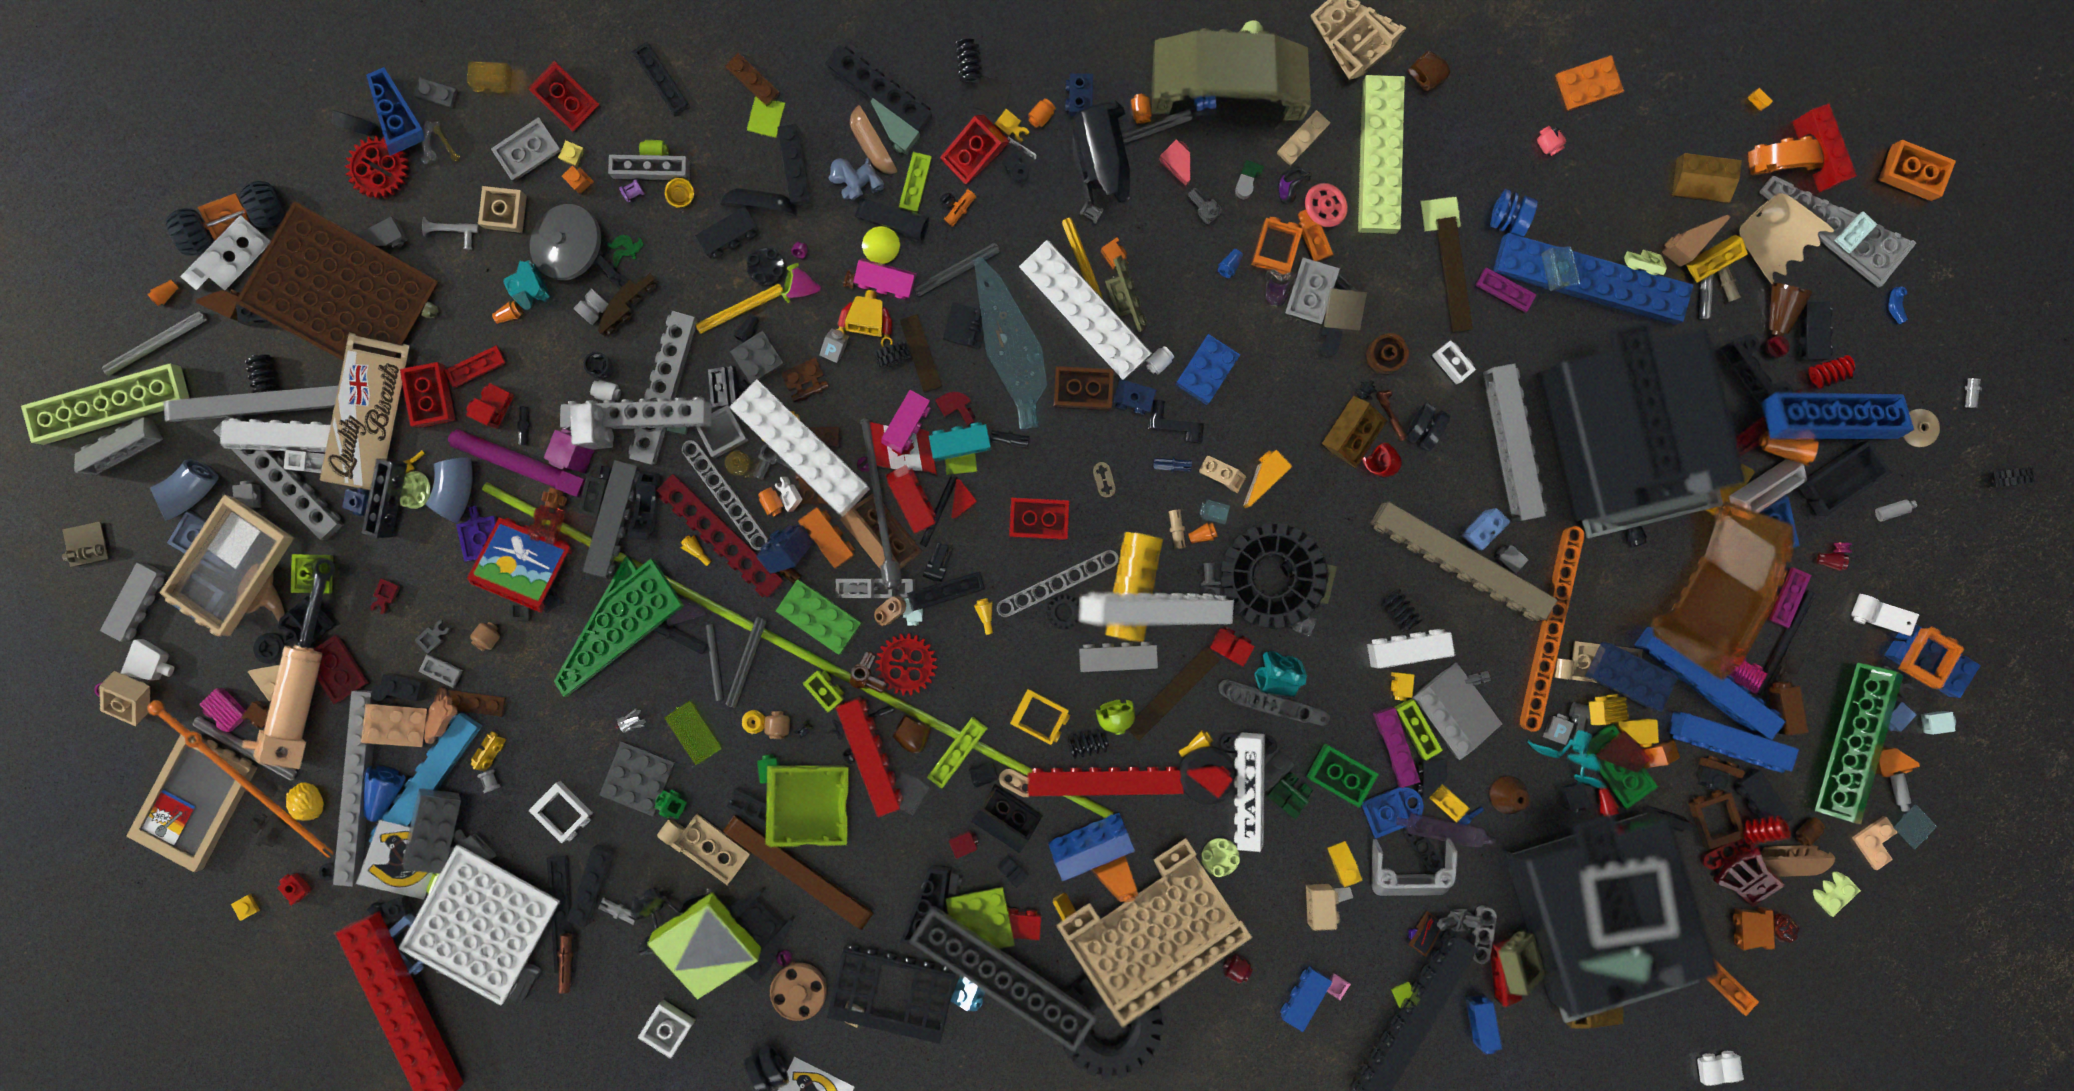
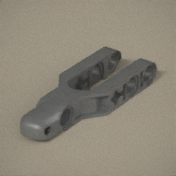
M1223 680L1219 684L1220 694L1229 698L1234 703L1304 723L1310 722L1320 726L1329 724L1330 714L1323 709L1280 695L1261 692L1258 688L1232 680ZM1231 684L1227 689V694H1225L1223 691L1224 686ZM1305 708V715L1300 717V711Z

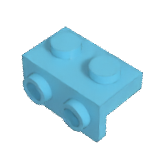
M960 976L950 1001L967 1011H978L983 1003L985 992Z

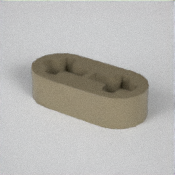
M1099 462L1093 469L1097 489L1102 497L1110 498L1115 493L1111 469L1107 463ZM1099 466L1107 469L1104 473L1106 479H1102L1100 473L1097 474L1096 471L1099 470ZM1104 481L1107 482L1108 487H1112L1109 495L1101 491L1104 488Z

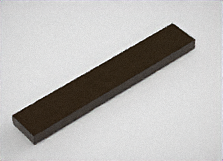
M1456 216L1437 219L1436 225L1452 332L1469 331L1473 329Z
M1206 646L1135 717L1134 723L1127 730L1140 741L1220 659Z

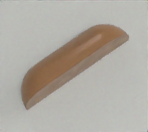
M858 105L851 113L850 127L867 158L870 159L871 165L875 170L882 173L894 174L898 172L861 106Z
M1814 845L1764 847L1761 851L1766 866L1778 877L1818 875L1827 871L1835 861V856L1831 852L1827 854L1819 850V846ZM1756 858V865H1757L1758 870H1760L1761 867H1760V865H1759V863H1758V860H1757V858Z

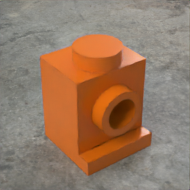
M573 165L562 175L579 194L583 193L594 182L580 167L576 169Z
M1115 238L1101 248V253L1113 270L1116 269L1114 259L1122 255L1123 259L1127 261L1126 255H1128L1122 245L1118 246V238Z

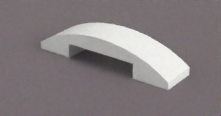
M285 450L284 469L321 473L325 454Z

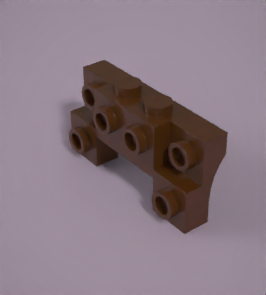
M807 427L826 447H839V427ZM796 472V481H799L800 496L803 499L800 504H829Z

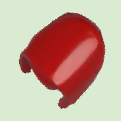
M1389 442L1382 443L1376 447L1369 457L1362 458L1364 465L1371 473L1384 478L1397 474L1402 465L1400 455Z

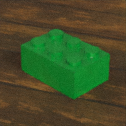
M1324 743L1306 777L1360 808L1379 774Z

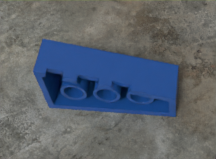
M383 67L367 74V80L389 156L424 141L423 129L386 69Z

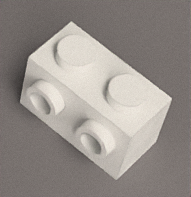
M1451 340L1431 355L1455 384L1462 382L1476 370L1473 367L1472 361L1461 353L1460 347Z

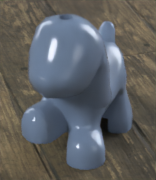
M842 158L834 160L831 164L829 180L833 183L847 184V187L842 190L844 200L851 199L853 201L863 195L861 188L867 182H870L873 194L884 189V183L876 175V171L871 165L869 158H866L865 164L857 170L852 167L848 160Z

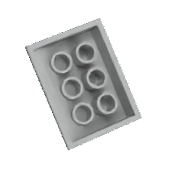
M1455 662L1415 691L1411 699L1416 702L1420 711L1454 757L1461 760L1476 749L1502 723L1472 683H1465V680L1469 678L1458 663Z

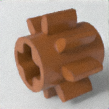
M549 488V492H543L541 500L546 502L545 507L559 510L560 506L565 507L567 498L563 496V491Z

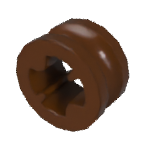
M850 271L846 272L843 287L849 286L853 290L855 286V272L854 274H851Z

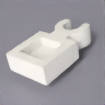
M780 477L782 483H776L775 487L782 493L780 499L787 512H794L803 499L795 485H790L788 477Z

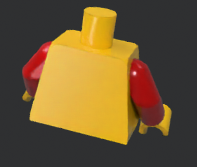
M867 290L865 297H855L853 302H850L841 310L838 321L839 329L836 330H840L846 335V331L882 337V334H884L881 345L884 346V339H889L890 345L893 343L890 338V334H892L891 316L887 308L883 307L882 301L876 299L877 293L875 291Z

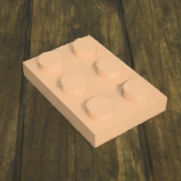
M366 704L361 743L422 747L427 709Z

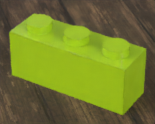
M1408 699L1394 707L1400 722L1422 759L1427 760L1443 751L1414 700Z

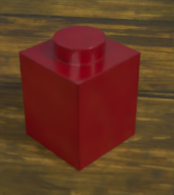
M971 830L949 838V843L956 859L978 850L977 845L980 844L976 833L972 834Z

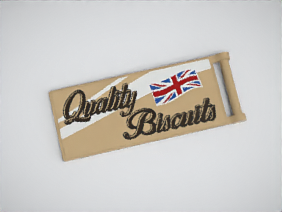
M349 332L320 480L370 490L376 459L387 458L402 386L400 369H404L406 366L410 345L403 344L402 346L355 336V333ZM355 343L402 353L401 359L353 349V345Z

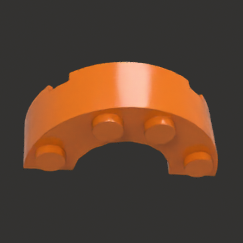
M1813 136L1802 137L1796 141L1793 138L1782 139L1781 143L1768 146L1767 144L1756 145L1754 150L1748 152L1750 175L1768 174L1777 170L1795 167H1807V170L1822 169L1824 166L1822 148L1818 140L1813 139Z

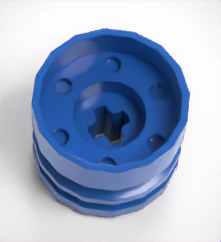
M1505 189L1493 208L1490 227L1496 229L1499 226V230L1504 231L1508 224H1510V234L1524 237L1534 218L1538 203L1537 199L1523 196L1518 203V193L1514 192L1511 195V190Z

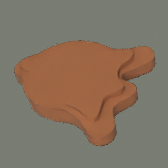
M442 687L438 688L434 702L426 715L424 739L429 744H432L437 739V736L442 737L450 720L457 713V707L452 705V698L446 696L447 690Z

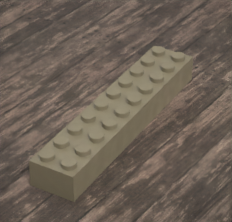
M1390 502L1380 505L1370 523L1374 525L1373 529L1381 534L1388 533L1391 535V540L1399 544L1405 543L1408 545L1406 548L1410 551L1424 554L1423 558L1427 561L1441 564L1440 568L1449 573L1450 571L1455 572L1458 579L1474 583V588L1481 592L1491 593V598L1499 602L1500 600L1506 602V606L1514 611L1524 612L1523 616L1531 621L1546 620L1557 599Z

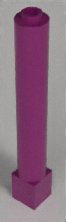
M459 429L452 431L448 437L450 447L575 497H582L586 481L584 478Z

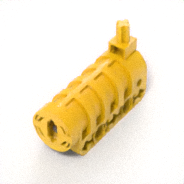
M1125 532L1113 593L1118 595L1123 593H1133L1134 595L1149 593L1152 595L1162 549V538ZM1107 624L1105 635L1144 642L1147 624Z

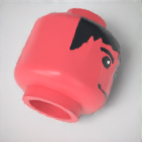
M1548 126L1540 131L1541 135L1538 137L1537 142L1544 154H1551L1552 156L1565 148L1566 138L1560 128Z

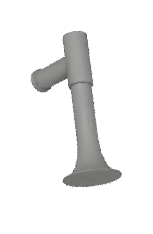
M423 217L422 232L424 237L431 231L465 232L464 249L472 250V233L479 232V225L432 223Z

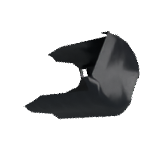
M1116 100L1084 108L1078 111L1071 120L1083 178L1088 187L1092 205H1094L1092 188H1103L1107 195L1114 193L1119 202L1129 200L1130 167L1118 121L1119 117L1126 114L1124 107ZM1094 179H1098L1100 184L1095 185Z

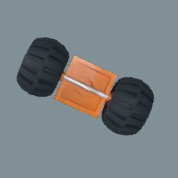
M255 181L244 186L240 191L242 204L237 194L234 193L201 205L198 209L202 217L192 208H181L172 212L166 219V226L179 252L186 256H196L204 253L212 244L210 233L215 241L240 215L249 222L251 220L257 228H273L280 224L285 214L271 184L264 181Z

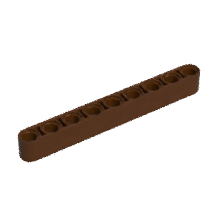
M734 815L724 828L723 832L855 927L863 930L873 916V911L785 848L769 847L766 844V835L740 816Z

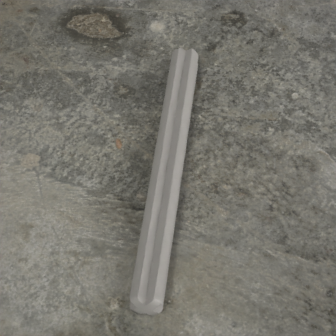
M201 311L196 312L105 364L102 370L106 375L114 374L207 320L205 314Z
M202 717L195 718L193 722L194 727L256 761L253 757L255 750L242 748L243 740L229 732L221 731L216 725ZM261 764L288 780H293L297 774V771L292 768Z

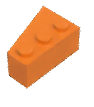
M817 507L798 522L801 526L805 527L811 539L816 542L828 561L837 569L855 555L852 552L855 548L849 540L845 542L841 537L843 532L838 525L834 527L830 522L832 517L827 510L822 511V509Z

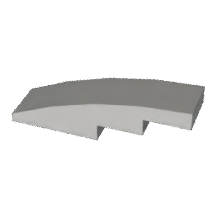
M836 579V598H890L895 596L908 598L907 593L916 589V579H902L901 587L896 589H886L882 579Z

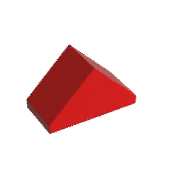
M956 479L952 518L954 519L977 503L965 485L958 479Z

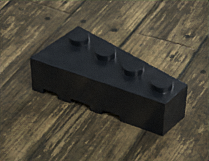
M934 865L928 868L900 943L914 945L910 942L911 937L933 905L946 913V898H948L952 868Z

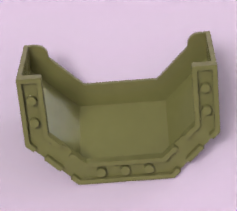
M1208 28L1155 40L1151 94L1152 114H1170L1173 101L1183 100L1184 95L1190 94L1189 97L1191 98L1198 96L1265 98L1274 102L1280 99L1282 104L1287 106L1283 113V120L1302 121L1311 106L1308 47L1278 35L1270 34L1267 31L1250 33L1248 30H1241L1237 33L1231 32L1228 29H1222L1216 32Z

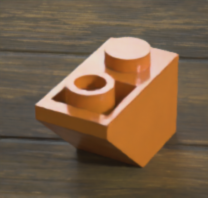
M1883 747L1876 774H1880L1882 777H1890L1894 775V772L1898 771L1901 773L1912 772L1913 768L1920 767V765L1897 748Z

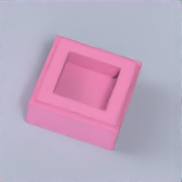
M1333 973L1330 977L1332 984L1327 992L1341 1001L1351 984Z

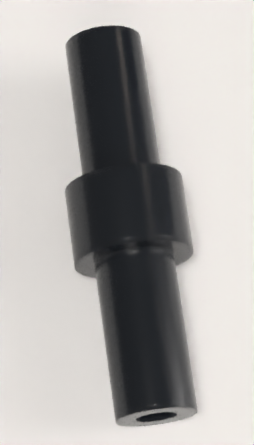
M520 406L519 421H517V429L519 430L518 445H526L527 430H529V422H527L528 407Z

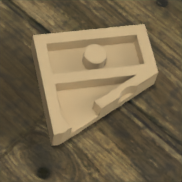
M280 665L248 671L269 702L272 700Z

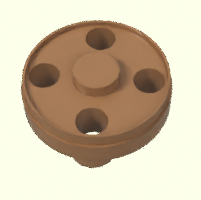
M801 962L790 963L783 967L774 977L770 988L771 1001L776 1011L781 1016L794 1021L805 1020L817 1014L827 996L825 977L814 966ZM794 969L797 972V976H789L788 970ZM819 981L822 988L815 989L812 982ZM776 995H784L785 1001H778L776 999ZM807 1006L810 1012L805 1014L801 1012L800 1007Z

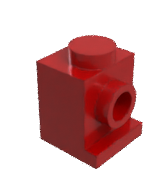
M298 873L291 876L289 874L285 875L279 881L281 885L277 888L291 906L299 903L313 890Z

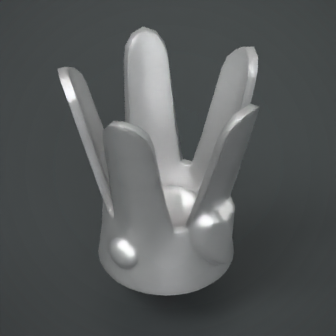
M634 709L625 717L617 719L619 726L616 729L620 728L624 733L632 730V728L644 727L641 724H644L646 721L639 720L636 717L641 713V710L636 711Z

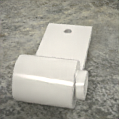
M1859 594L1851 616L1854 617L1853 621L1860 624L1868 622L1911 636L1919 614L1879 602L1878 599L1871 596Z

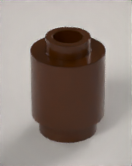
M1813 817L1808 819L1795 832L1797 835L1796 839L1804 846H1811L1824 833L1826 827L1819 819Z

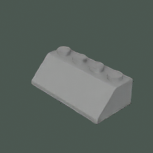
M138 417L132 421V424L117 428L115 433L100 437L98 442L83 446L81 451L75 453L74 470L76 473L97 475L163 440L153 419Z

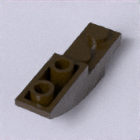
M651 273L637 284L630 279L615 294L601 319L598 329L600 334L609 336L617 330L616 327L620 323H626L631 319V314L634 311L630 305L637 304L642 299L641 296L646 292L650 293L656 288L658 280Z

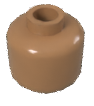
M490 622L487 625L484 623L478 624L470 636L471 644L483 652L485 649L491 650L500 638V634L497 632L498 627Z
M772 711V715L765 717L764 732L769 736V739H785V736L790 733V718L783 715V711Z

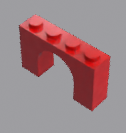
M1830 104L1812 109L1793 121L1799 139L1813 135L1822 148L1824 166L1822 170L1813 174L1819 192L1836 187L1857 176Z

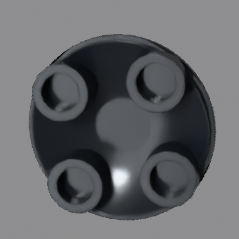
M761 248L748 256L747 271L754 282L760 285H771L779 281L783 276L785 262L782 255L774 248Z

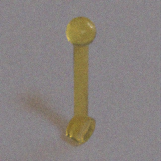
M435 126L433 131L439 135L451 154V159L458 161L459 155L454 153L441 133V128Z

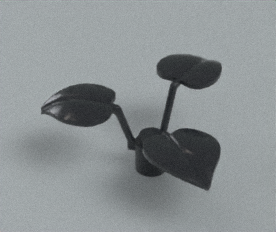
M651 888L644 893L643 897H632L631 915L634 919H644L652 915L656 930L658 929L655 911L661 910L664 902L682 915L691 906L709 894L691 896L682 902L680 908H677L667 900L666 896L661 897L657 888ZM651 935L644 938L638 947L640 956L655 953L647 945Z

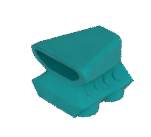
M530 260L525 262L519 261L517 273L504 279L509 295L524 310L532 308L533 298L546 302L550 297V292L541 272Z
M1275 651L1263 654L1265 667H1259L1254 674L1261 692L1290 697L1296 696L1299 687L1305 685L1307 673L1302 661L1293 656H1282Z

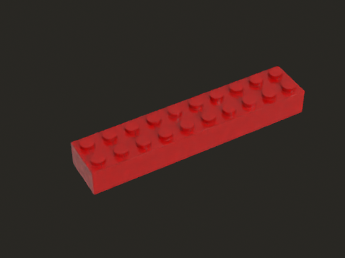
M380 912L353 922L336 932L335 934L413 1091H457L464 1082Z

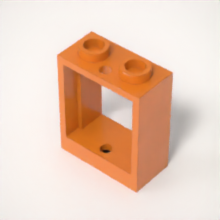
M1276 217L1266 218L1251 265L1288 276L1291 272L1303 228H1300L1298 224L1293 222L1283 223L1281 219ZM1268 228L1295 235L1287 263L1260 256Z
M1933 627L1929 629L1921 628L1898 669L1931 688L1941 689L1964 648L1958 645L1959 642L1950 637L1945 638L1941 635V631ZM1928 638L1948 649L1934 675L1914 665Z

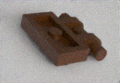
M816 357L781 373L788 390L791 391L796 388L798 392L791 395L793 402L804 401L808 396L822 393V390L829 387L826 380L821 383L818 381V378L824 376ZM812 381L813 386L803 390L802 385Z

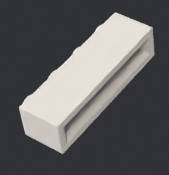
M1785 459L1730 495L1733 513L1751 518L1806 482L1807 476L1804 464Z

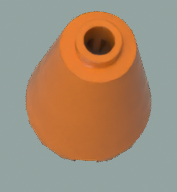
M1765 431L1759 438V446L1762 447V450L1807 466L1810 465L1809 461H1814L1818 450L1819 441H1815V439H1771L1769 431Z

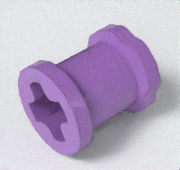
M634 179L633 183L625 187H619L627 203L637 195L645 194L637 179Z

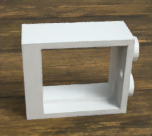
M561 781L555 783L529 810L561 843L567 840L570 842L578 834L576 830L580 826L584 828L591 821L589 817L593 814ZM558 794L564 797L582 815L564 834L541 812Z

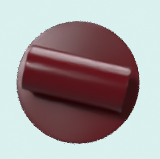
M1775 336L1767 341L1764 350L1769 357L1780 358L1789 352V342L1782 336Z

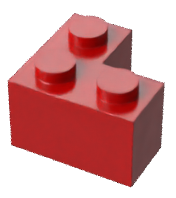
M489 383L481 392V400L474 398L473 401H470L466 409L468 411L466 416L486 426L498 429L515 395Z

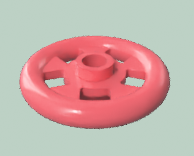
M1320 183L1314 185L1308 191L1305 198V207L1308 215L1315 223L1324 227H1333L1344 220L1347 214V201L1337 187L1328 183ZM1320 191H1326L1327 195L1321 196ZM1333 196H1335L1338 199V204L1335 203L1334 199L1332 198ZM1313 199L1318 200L1317 206H1313ZM1334 210L1339 213L1336 217L1331 214ZM1319 213L1326 214V218L1320 217Z

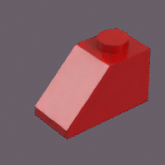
M1217 766L1188 769L1186 771L1189 776L1218 798L1233 780L1229 776L1231 772L1223 766L1220 769Z

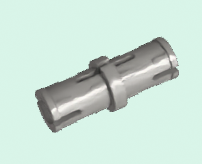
M606 898L602 899L601 903L608 905V907L600 904L599 910L614 915L613 918L615 919L620 918L634 925L636 920L629 917H632L631 910L624 908L622 904L618 905Z

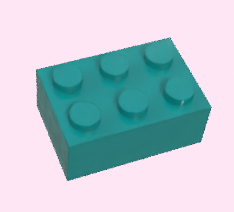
M982 422L970 424L971 427L965 429L963 426L951 428L952 431L945 432L944 430L933 431V435L929 436L933 459L940 461L990 451L991 446L986 424L982 425Z

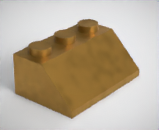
M1684 153L1676 160L1672 196L1730 203L1740 179L1742 160Z
M1353 396L1322 444L1330 452L1357 468L1387 420L1369 402Z

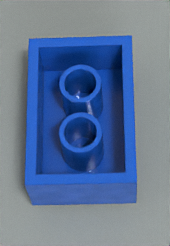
M1208 334L1175 385L1208 405L1240 354Z

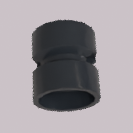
M591 352L584 359V369L589 375L598 379H607L613 374L614 363L607 355L600 352Z

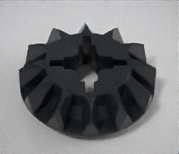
M273 633L262 634L254 643V655L262 663H275L282 658L284 641L281 640L279 635ZM267 644L276 645L272 649L273 653H271L270 651L263 652L268 648Z

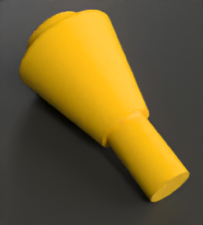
M687 535L680 542L682 544L681 549L699 558L706 566L711 562L695 535L692 537Z
M988 598L977 600V604L974 607L984 624L986 635L992 634V601H988Z
M1202 730L1179 753L1183 758L1197 748L1212 747L1211 742H1213V739L1208 731L1204 732Z

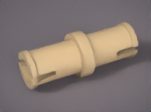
M1181 510L1169 511L1170 533L1173 536L1174 549L1186 548L1183 533L1185 527L1182 526Z

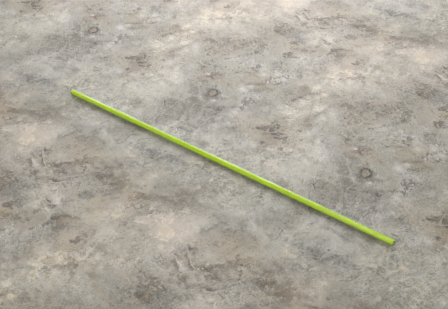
M488 482L484 484L482 491L590 547L592 537ZM619 552L618 557H615L614 560L622 563L627 555ZM632 559L637 568H640L643 565L642 563ZM666 577L676 593L748 631H752L754 622ZM764 628L761 635L762 638L850 684L851 673ZM866 686L865 688H859L954 739L961 732L885 691L879 693ZM980 741L973 747L978 752L1026 777L1028 772H1032V768ZM1083 795L1064 796L1104 818L1114 813Z

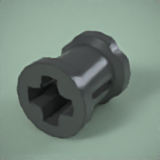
M1087 200L1080 211V215L1087 216L1096 224L1104 209H1099L1092 205L1090 200Z

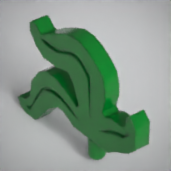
M620 235L612 244H607L612 249L619 248L622 245L627 249L615 251L613 265L616 268L619 266L623 256L632 255V258L636 259L635 253L639 252L644 244L641 238L638 237L639 241L633 244L630 236Z

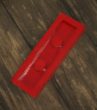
M496 345L444 371L452 387L456 388L506 364V361L499 346Z

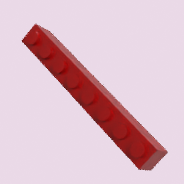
M1128 767V771H1120V768H1109V771L1101 772V768H1089L1090 772H1082V768H1070V772H1063V768H1051V772H1043V769H1032V772L1027 773L1028 796L1183 794V786L1180 780L1181 773L1178 771V767H1166V771H1159V767H1147V771H1139V767Z

